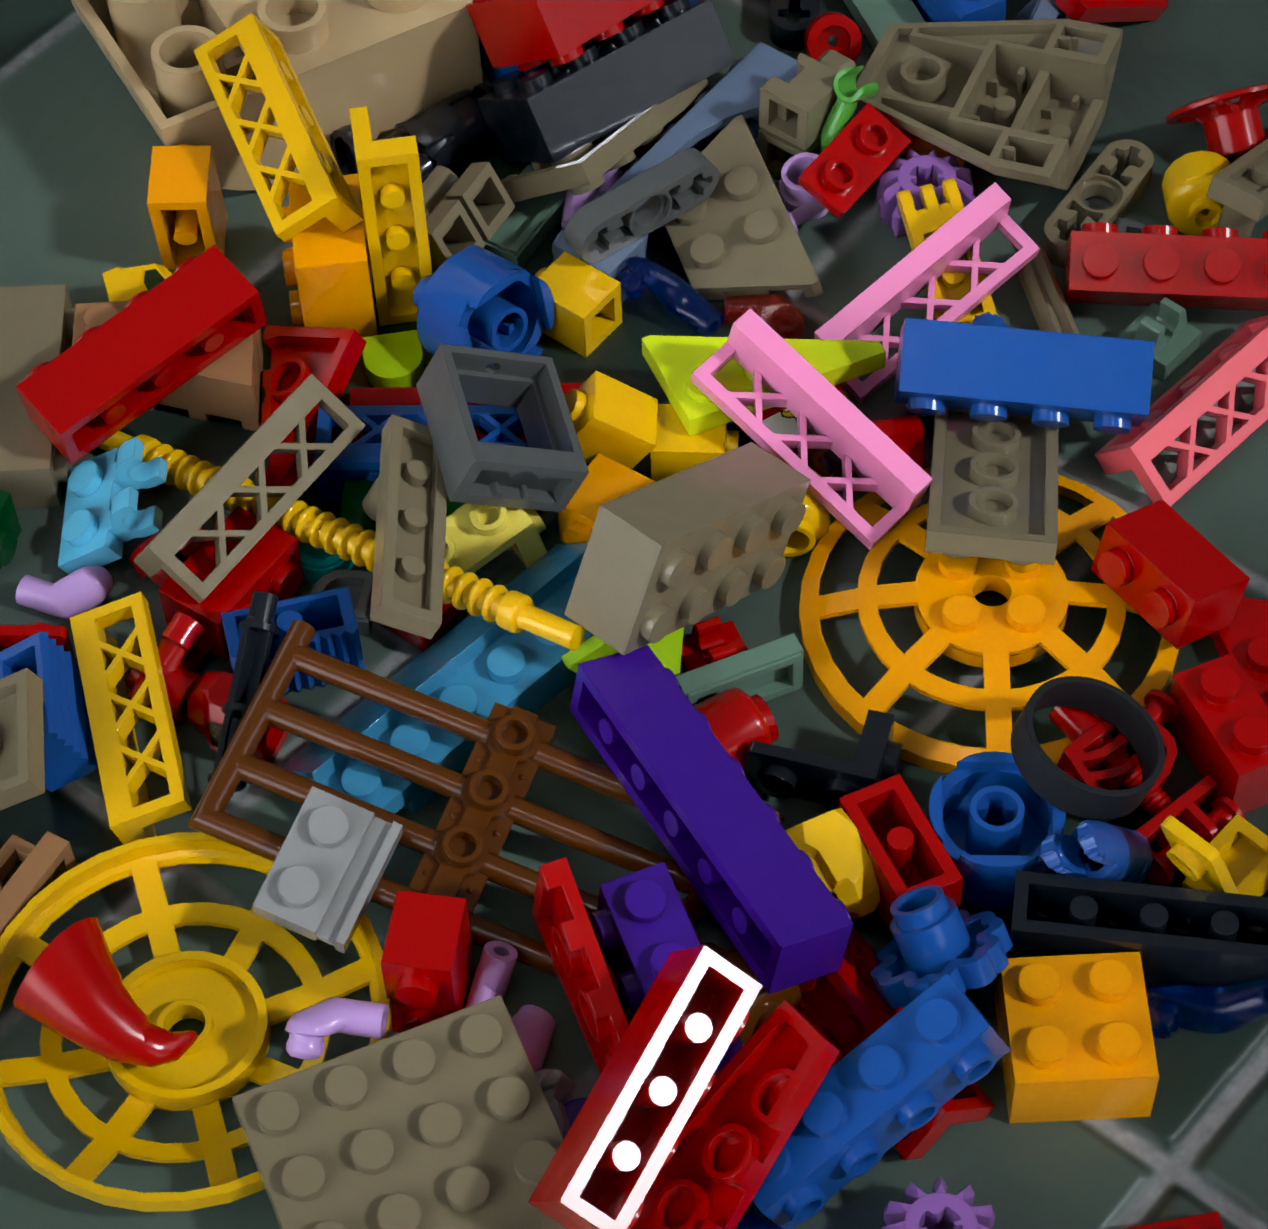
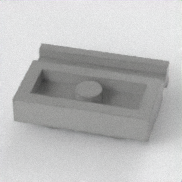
M312 786L252 904L253 914L314 941L319 939L335 946V950L345 953L403 835V825L395 821L391 824L375 817V813Z

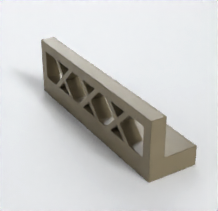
M311 373L134 558L133 562L151 578L162 569L200 604L366 425ZM316 405L343 429L341 434L332 443L306 442L305 416ZM294 429L295 443H281ZM270 454L296 455L297 481L292 486H266L264 460ZM307 454H321L308 468ZM254 473V486H240ZM229 497H255L257 524L251 530H225L223 503ZM267 497H281L268 511ZM213 515V530H199ZM188 541H214L216 568L203 581L174 556ZM226 541H240L227 555Z

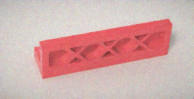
M1268 315L1247 320L1151 404L1149 416L1139 427L1131 426L1130 433L1117 434L1094 454L1106 475L1132 470L1153 503L1163 500L1171 507L1268 419ZM1240 381L1255 384L1253 410L1248 414L1234 411L1236 385ZM1202 415L1217 418L1215 444L1210 448L1195 445L1197 419ZM1162 450L1178 453L1176 479L1168 486L1151 462Z

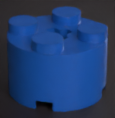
M470 245L463 251L448 258L433 275L425 276L418 282L413 294V302L418 308V336L425 350L432 356H434L440 344L540 356L543 349L538 347L537 343L543 328L551 331L554 322V299L547 283L531 272L478 245Z
M991 751L972 754L958 761L957 768L943 779L942 775L931 790L927 819L963 877L961 904L983 909H1008L1012 906L1016 870L1056 874L1053 869H1049L1039 855L1041 854L1042 841L1046 840L1047 836L1054 833H1064L1066 812L1045 801L1028 785L1020 774L1012 753Z

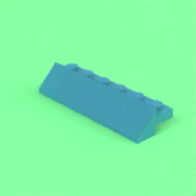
M588 542L556 545L505 587L508 592L516 590L530 596L535 607L576 623L564 615ZM470 614L389 680L488 719L495 702L512 709L516 706L535 714L574 682L577 673L568 669L561 656L570 651L569 649L525 630L517 634L500 628L496 621L488 623L482 618V615L472 616ZM586 629L583 642L593 636ZM364 699L336 722L339 725L461 774L476 744L368 699ZM312 742L281 766L286 770L392 813H397L405 806L410 812L415 814L438 795L436 792Z

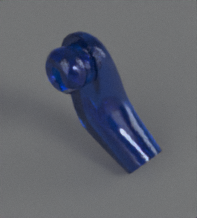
M632 256L625 260L624 263L627 268L620 272L615 280L621 282V290L629 299L638 300L648 289L670 314L700 336L710 337L721 327L724 316L678 275L640 256Z
M1267 978L1227 986L1163 985L1146 991L1153 1037L1165 1039L1172 1037L1178 1032L1179 1028L1209 1034L1228 1033L1268 1016Z

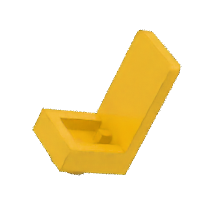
M1236 814L1210 843L1172 815H1169L1160 824L1171 847L1166 854L1170 861L1186 877L1181 883L1183 888L1262 896L1268 890V836L1240 815Z

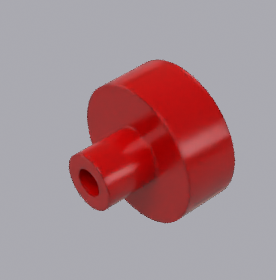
M826 12L818 15L809 23L804 35V47L808 56L815 60L827 50L832 49L855 61L861 52L862 35L856 23L846 15L838 12ZM833 36L832 41L828 42V38Z

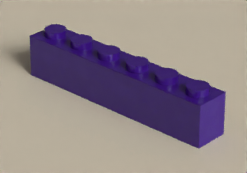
M648 645L626 655L616 653L579 663L570 705L571 714L767 993L771 994L839 971L854 925L846 906L830 893L816 874L809 856L803 850L797 848L780 825L773 807L763 802L746 779L739 761L729 756L712 733L705 715L696 711L679 688L674 673L662 665Z

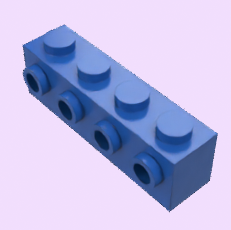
M905 317L899 336L894 403L908 404V412L924 416H941L945 414V408L970 410L969 417L979 421L1002 422L1007 420V414L1032 416L1031 423L1040 427L1064 428L1069 426V420L1094 422L1093 429L1098 432L1126 434L1131 432V426L1139 427L1149 416L1155 342Z
M946 973L830 1068L752 1201L763 1215L782 1229H793L796 1225L809 1220L824 1207L829 1198L851 1180L871 1170L881 1160L884 1153L901 1139L932 1120L940 1108L967 1085H971L987 1075L996 1062L1011 1049L967 995Z

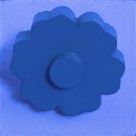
M921 886L902 894L892 903L890 911L893 919L890 923V929L894 938L875 955L879 965L871 971L870 975L880 998L887 1002L890 1008L898 1009L907 1006L946 973L964 993L967 989H976L988 985L995 979L997 974L1009 965L1006 953L1011 950L1013 944L1003 920L996 917L992 911H983L970 916L966 910H959L955 900L945 896L940 886Z

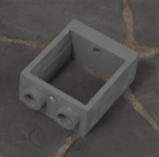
M440 344L416 386L449 501L563 512L589 471L552 357ZM467 402L516 408L528 447L478 442Z

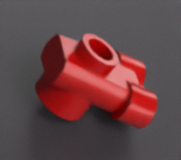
M181 612L175 613L160 636L162 640L158 645L172 718L178 722H182L188 717L185 697L201 676L194 671L199 668L212 648V644L203 636L206 629L198 621ZM130 668L126 678V686L131 689L127 696L129 700H132L146 679L144 672L134 668ZM151 702L148 705V708L152 709Z

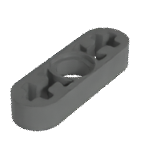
M684 149L578 209L565 227V241L586 262L596 263L602 261L703 203L715 190L719 180V171L697 149ZM647 200V202L637 211V209Z

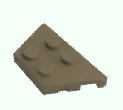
M743 115L734 117L701 152L719 171V180L715 190L703 203L665 224L698 301L726 300L732 296H743L747 299L770 298L771 291L803 290L805 297H817L824 294L820 281Z

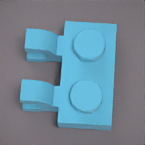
M137 437L127 440L120 445L119 449H111L71 468V474L68 478L58 567L67 574L84 566H105L121 559L123 543L134 538L152 536L162 529L163 511L154 505L145 510H137L139 494L137 490L148 489L165 483L168 462L160 456L153 458L151 461L142 462L144 443Z

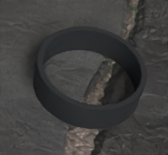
M1065 676L1052 679L1041 685L1030 697L1017 718L1011 733L1012 756L1020 774L1028 785L1054 807L1081 818L1111 820L1131 813L1149 793L1161 775L1165 764L1163 738L1150 714L1124 691L1111 684L1089 677ZM1067 706L1079 708L1103 718L1117 728L1134 748L1142 769V784L1124 790H1107L1087 785L1069 776L1051 761L1040 746L1033 727V714L1048 707Z

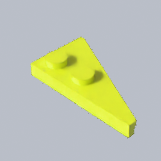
M662 335L643 337L642 355L689 436L732 422L718 406L690 381L692 373L727 342L728 337ZM784 339L833 386L885 368L886 351L880 341ZM734 358L713 376L730 392H752V375ZM762 386V393H770ZM745 406L753 414V406ZM762 406V411L772 407Z

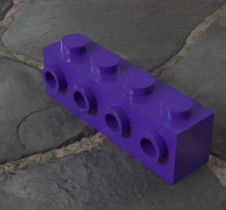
M665 862L599 885L597 911L590 913L592 926L604 952L612 950L621 972L616 975L618 989L627 1011L632 1015L637 1012L670 952L701 945ZM740 1036L729 1045L715 1070V1077L744 1046Z

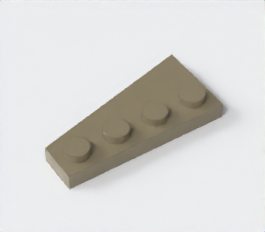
M707 78L663 103L652 106L622 126L582 146L555 163L531 162L534 169L533 172L520 175L511 174L501 180V183L513 203L571 189L573 195L576 196L598 188L605 182L603 177L605 172L622 167L636 158L634 149L660 139L666 124L682 119L693 108V103L704 91L711 90Z

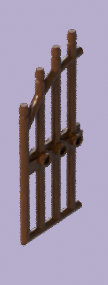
M302 620L292 621L187 825L192 829L274 862L286 837L224 812L240 780L300 805H303L311 787L314 786L375 813V817L391 824L393 821L402 824L403 835L398 844L423 854L409 887L382 877L370 900L371 902L393 910L397 890L466 898L473 944L484 948V945L490 941L506 942L517 950V962L557 978L554 966L542 941L473 914L487 881L531 899L535 897L538 871L499 856L513 824L631 872L665 862L676 890L689 895L681 901L691 924L693 925L711 914L675 860L525 800L538 769H541L637 808L610 768L550 744L555 734L556 726L539 720V715L516 706L512 709L495 702L488 719L319 652L309 647L316 633L315 629L309 623ZM295 672H301L476 743L462 774L282 702L281 700ZM268 725L450 798L436 829L434 830L254 757L253 755ZM775 811L778 816L779 823L782 826L784 822V817L779 812ZM578 888L590 923H592L590 913L597 911L598 896ZM697 936L701 946L705 945L717 954L726 951L722 946L710 941L707 943L701 942ZM600 947L604 960L614 957L612 950L604 952ZM611 970L616 980V975L619 973Z

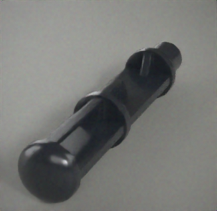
M254 591L248 616L245 620L240 621L238 629L242 634L228 701L222 705L221 711L225 716L213 773L208 774V782H210L266 673L273 638H277L279 631L275 627L276 623L274 622L279 598L275 594ZM240 780L235 792L244 790L247 787V783Z

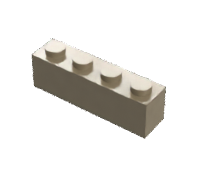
M67 284L0 287V489L11 493L15 509L60 507L62 483L68 482L71 468L73 467V464L71 465L28 417L16 389V385L25 380L28 373L35 366L53 360L72 346L75 308H72Z

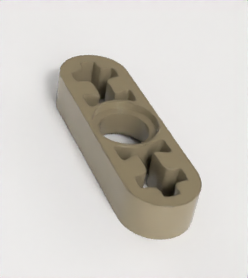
M1122 139L1107 145L1047 218L1044 224L1042 248L1046 251L1052 264L1062 268L1066 267L1067 240L1071 231L1076 230V224L1080 227V231H1082V225L1085 223L1104 222L1116 224L1118 217L1124 218L1147 190L1151 182L1154 156L1145 144L1136 140ZM1125 169V171L1121 174L1119 182L1115 179L1116 170L1123 171ZM1098 196L1108 199L1113 206L1104 210H1096L1086 206L1083 201L1089 197Z

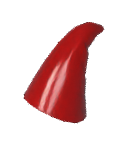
M88 917L72 924L52 940L27 972L13 1001L16 1009L76 1045L112 1061L151 1068L177 1061L198 1038L195 1031L170 1032L150 1022L149 1017L136 1004L124 986L122 976L111 956L99 920L95 917Z

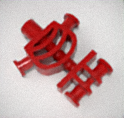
M1152 689L1144 697L1145 706L1143 708L1150 714L1162 735L1165 745V764L1161 775L1142 803L1125 816H1129L1144 808V811L1153 817L1136 830L1146 837L1150 845L1156 842L1162 848L1158 853L1152 851L1153 861L1147 877L1155 885L1170 887L1175 881L1174 874L1179 869L1170 861L1166 854L1171 847L1160 826L1169 815H1172L1208 843L1217 836L1236 814L1245 820L1246 818L1241 808L1227 796L1216 798L1212 802V811L1207 815L1199 808L1208 801L1218 784L1210 775H1207L1175 801H1171L1170 796H1166V792L1161 790L1171 772L1178 753L1175 738L1163 725L1165 723H1174L1180 717L1181 711L1176 701L1170 695L1161 690ZM1067 706L1054 707L1049 714V719L1072 742L1064 748L1056 765L1074 779L1096 788L1119 790L1122 787L1129 789L1142 784V769L1136 753L1130 757L1129 753L1125 752L1124 748L1128 740L1117 728L1091 712Z

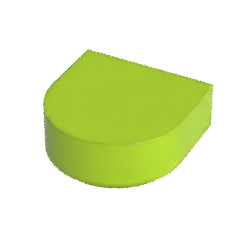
M417 330L362 337L367 342L362 354L366 378L374 387H412L419 381L424 372V360Z

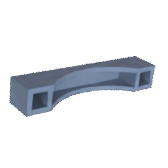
M760 42L744 58L737 59L729 68L727 75L710 91H704L696 100L693 108L676 124H670L662 133L659 141L645 155L635 158L627 167L625 174L609 190L600 192L594 200L684 149L695 148L702 152L734 117L741 114L758 147V131L761 129L759 127L760 88L773 76L789 83L797 75L798 60ZM647 200L637 209V211L647 202ZM565 227L554 240L552 246L554 261L566 251L621 282L622 303L646 280L645 256L650 233L596 263L586 262L565 241Z

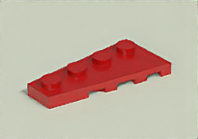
M785 999L719 1072L705 1098L694 1108L680 1133L679 1145L673 1157L656 1176L644 1198L643 1210L631 1229H736L840 1053L804 1015Z

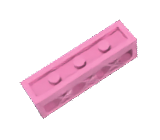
M996 182L814 332V339L880 341L886 351L885 368L874 371L864 381L857 377L841 383L859 403H862L896 374L898 352L888 360L889 348L898 349L899 337L889 336L890 318L900 309L926 310V319L933 320V311H946L937 321L958 322L1039 254L1040 248L1008 215L1011 198ZM996 229L1018 250L1005 263L979 261L980 242ZM972 250L971 261L960 260ZM944 272L971 273L970 292L960 300L934 299L935 280ZM978 274H990L978 284ZM926 287H928L927 298L916 297L920 292H922ZM883 324L882 335H870Z
M751 308L733 323L727 342L692 373L690 381L753 441L768 453L811 479L807 490L869 550L921 503L933 480ZM734 358L752 375V392H730L713 376ZM762 386L770 393H762ZM745 406H753V414ZM762 406L786 407L797 418V435L772 433L763 424ZM807 428H808L814 435H807ZM789 448H798V456ZM807 449H830L842 460V477H819L808 466ZM852 470H853L860 478H852ZM835 491H843V499ZM853 491L876 492L892 509L872 527L853 509Z

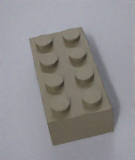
M750 442L601 504L564 615L622 655H626L649 643H657L666 635L688 624L694 625L703 617L726 606L731 607L740 599L761 589H769L777 582L784 571L786 559L783 557L790 535L798 528L805 515L806 507L802 503L811 479L758 445Z

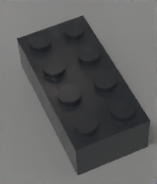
M664 0L665 4L649 14L640 17L630 15V17L622 20L625 28L616 35L594 42L593 39L582 44L584 54L568 63L552 66L549 59L527 73L515 70L492 82L494 91L477 99V102L503 161L555 163L582 146L622 126L652 106L663 103L736 62L712 0Z

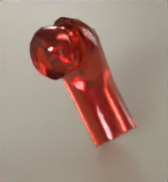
M780 294L724 296L725 325H733L738 318L751 308L783 339H798L804 332L805 320L803 314Z

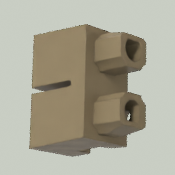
M832 49L827 50L817 60L800 52L797 62V75L789 83L773 76L760 88L759 127L761 129L758 131V149L771 176L779 180L782 179L781 170L783 165L796 154L809 152L819 155L821 153L820 139L822 129L837 99L833 86L834 78L840 70L856 66L852 59Z
M490 162L471 163L460 178L450 169L437 165L422 183L432 274L448 258L463 251L466 247L478 245L484 248L486 245L484 241H489L514 210L515 205Z

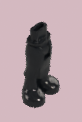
M480 83L474 86L473 91L465 89L453 93L438 101L420 115L396 124L394 132L382 139L416 135L423 183L437 165L447 168L495 142L477 102V99L494 91V88L485 83ZM351 124L345 125L333 131L330 136L332 153L343 175L358 174Z

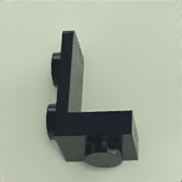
M868 710L853 763L758 741H750L746 752V779L753 788L759 789L771 797H794L824 804L831 810L838 809L840 797L898 774L903 743L893 741L895 715Z

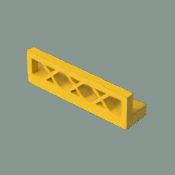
M250 13L193 50L276 236L286 242L324 217L343 232L363 221L364 219L279 37L253 13ZM241 44L245 55L237 76L221 74L216 60ZM254 74L257 80H252ZM248 91L262 93L266 98L258 122L244 120L240 116V111ZM275 120L278 126H273ZM248 132L253 133L252 138H250ZM268 137L284 139L287 144L278 169L263 166L260 160ZM296 166L299 170V173L294 172ZM269 178L274 179L273 185H271ZM289 184L306 186L312 201L286 217L281 206Z
M367 106L349 108L379 326L417 321L418 308L413 302L414 290L422 278L433 275L416 135L372 141Z
M140 591L69 618L109 827L123 845L138 839L156 836L155 823L192 810L149 604ZM134 618L135 628L121 649H119L117 641L107 627ZM129 667L144 672L146 679L132 700H129L127 697L128 693L124 674ZM150 702L152 705V709L148 708ZM139 719L155 724L157 729L142 753L139 752L134 727ZM161 755L163 758V762L158 760ZM150 771L167 778L170 794L149 801L145 779Z

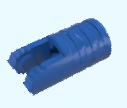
M1089 819L1078 823L1079 826H1076L1077 828L1074 829L1071 835L1054 833L1042 841L1041 854L1039 856L1049 869H1053L1055 872H1059L1062 875L1065 874L1066 876L1141 883L1150 872L1153 861L1151 846L1146 837L1141 833L1096 820L1091 821Z

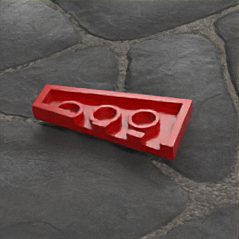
M563 857L539 866L532 917L600 1076L629 1024L620 1003L616 980L609 965L604 960L567 858Z

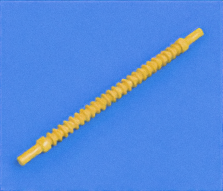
M118 431L97 446V448L106 452L114 448L119 449L121 444L134 437ZM140 434L136 436L144 443L142 462L151 461L159 456L168 462L165 484L175 485L180 491H188L192 496L222 467H213V464L209 461H200L197 456L187 455L181 449L174 450L169 444H161L160 441L148 435ZM247 478L240 486H254V483L251 479ZM229 497L223 503L224 508H228L231 512L237 506H240L256 515L255 497ZM267 497L268 511L281 497ZM296 500L274 524V526L294 537L296 536L297 540L301 543L310 542L311 546L315 549L324 548L325 552L329 555L338 554L339 558L343 561L352 560L353 564L357 567L366 566L367 570L373 573L375 532L373 530H363V527L359 524H349L345 518L336 519L331 512L322 513L317 506L308 507L303 500ZM444 560L443 604L452 602L457 610H465L467 608L468 613L472 616L482 615L486 622L496 621L500 628L514 634L525 630L572 651L577 650L581 646L585 637V629L580 625L535 607L533 599L524 593L516 590L508 592L507 588L502 584L493 586V583L488 578L478 579L475 573H464L463 569L459 566L449 567V564Z

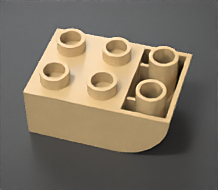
M71 0L78 16L165 146H177L179 144L211 145L220 185L223 189L238 191L256 190L193 50L250 13H253L279 37L330 148L332 132L351 124L349 108L367 106L372 141H375L393 133L396 124L420 115L443 98L465 89L473 91L474 86L483 83L479 37L465 6L473 0ZM241 44L216 60L221 74L237 76L245 55ZM255 74L252 80H257ZM252 91L247 92L240 111L242 119L258 122L266 100L264 94ZM276 120L274 121L273 126H278ZM248 132L250 138H252L253 133ZM268 137L260 159L263 166L279 168L287 146L284 139ZM296 166L294 172L299 173V170ZM269 178L271 185H273L274 179Z

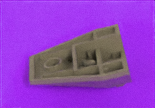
M1072 19L889 23L856 82L858 90L862 86L877 82L879 90L871 99L858 101L857 107L862 109L869 102L893 125L994 175L1069 191L1105 117L1123 39V29Z

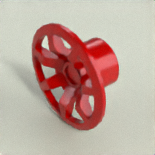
M1268 83L1241 87L1193 101L1165 117L1166 123L1179 125L1200 122L1203 126L1209 151L1218 153L1227 158L1228 161L1239 159L1266 140L1258 108L1261 104L1268 102ZM1239 98L1238 102L1231 103V99Z

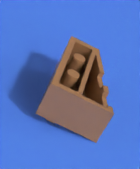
M129 301L75 304L72 345L76 343L83 332L91 327L102 325L122 311ZM261 328L157 404L188 410L189 418L208 421L210 415L239 420L242 422L243 429L256 431L261 426L263 336ZM157 404L151 407L150 410H154Z

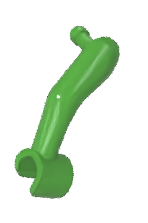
M863 65L844 68L837 72L834 78L833 86L837 99L822 129L820 139L821 152L850 122L858 101L871 99L879 90L877 82L868 83L858 90L856 77L864 69Z

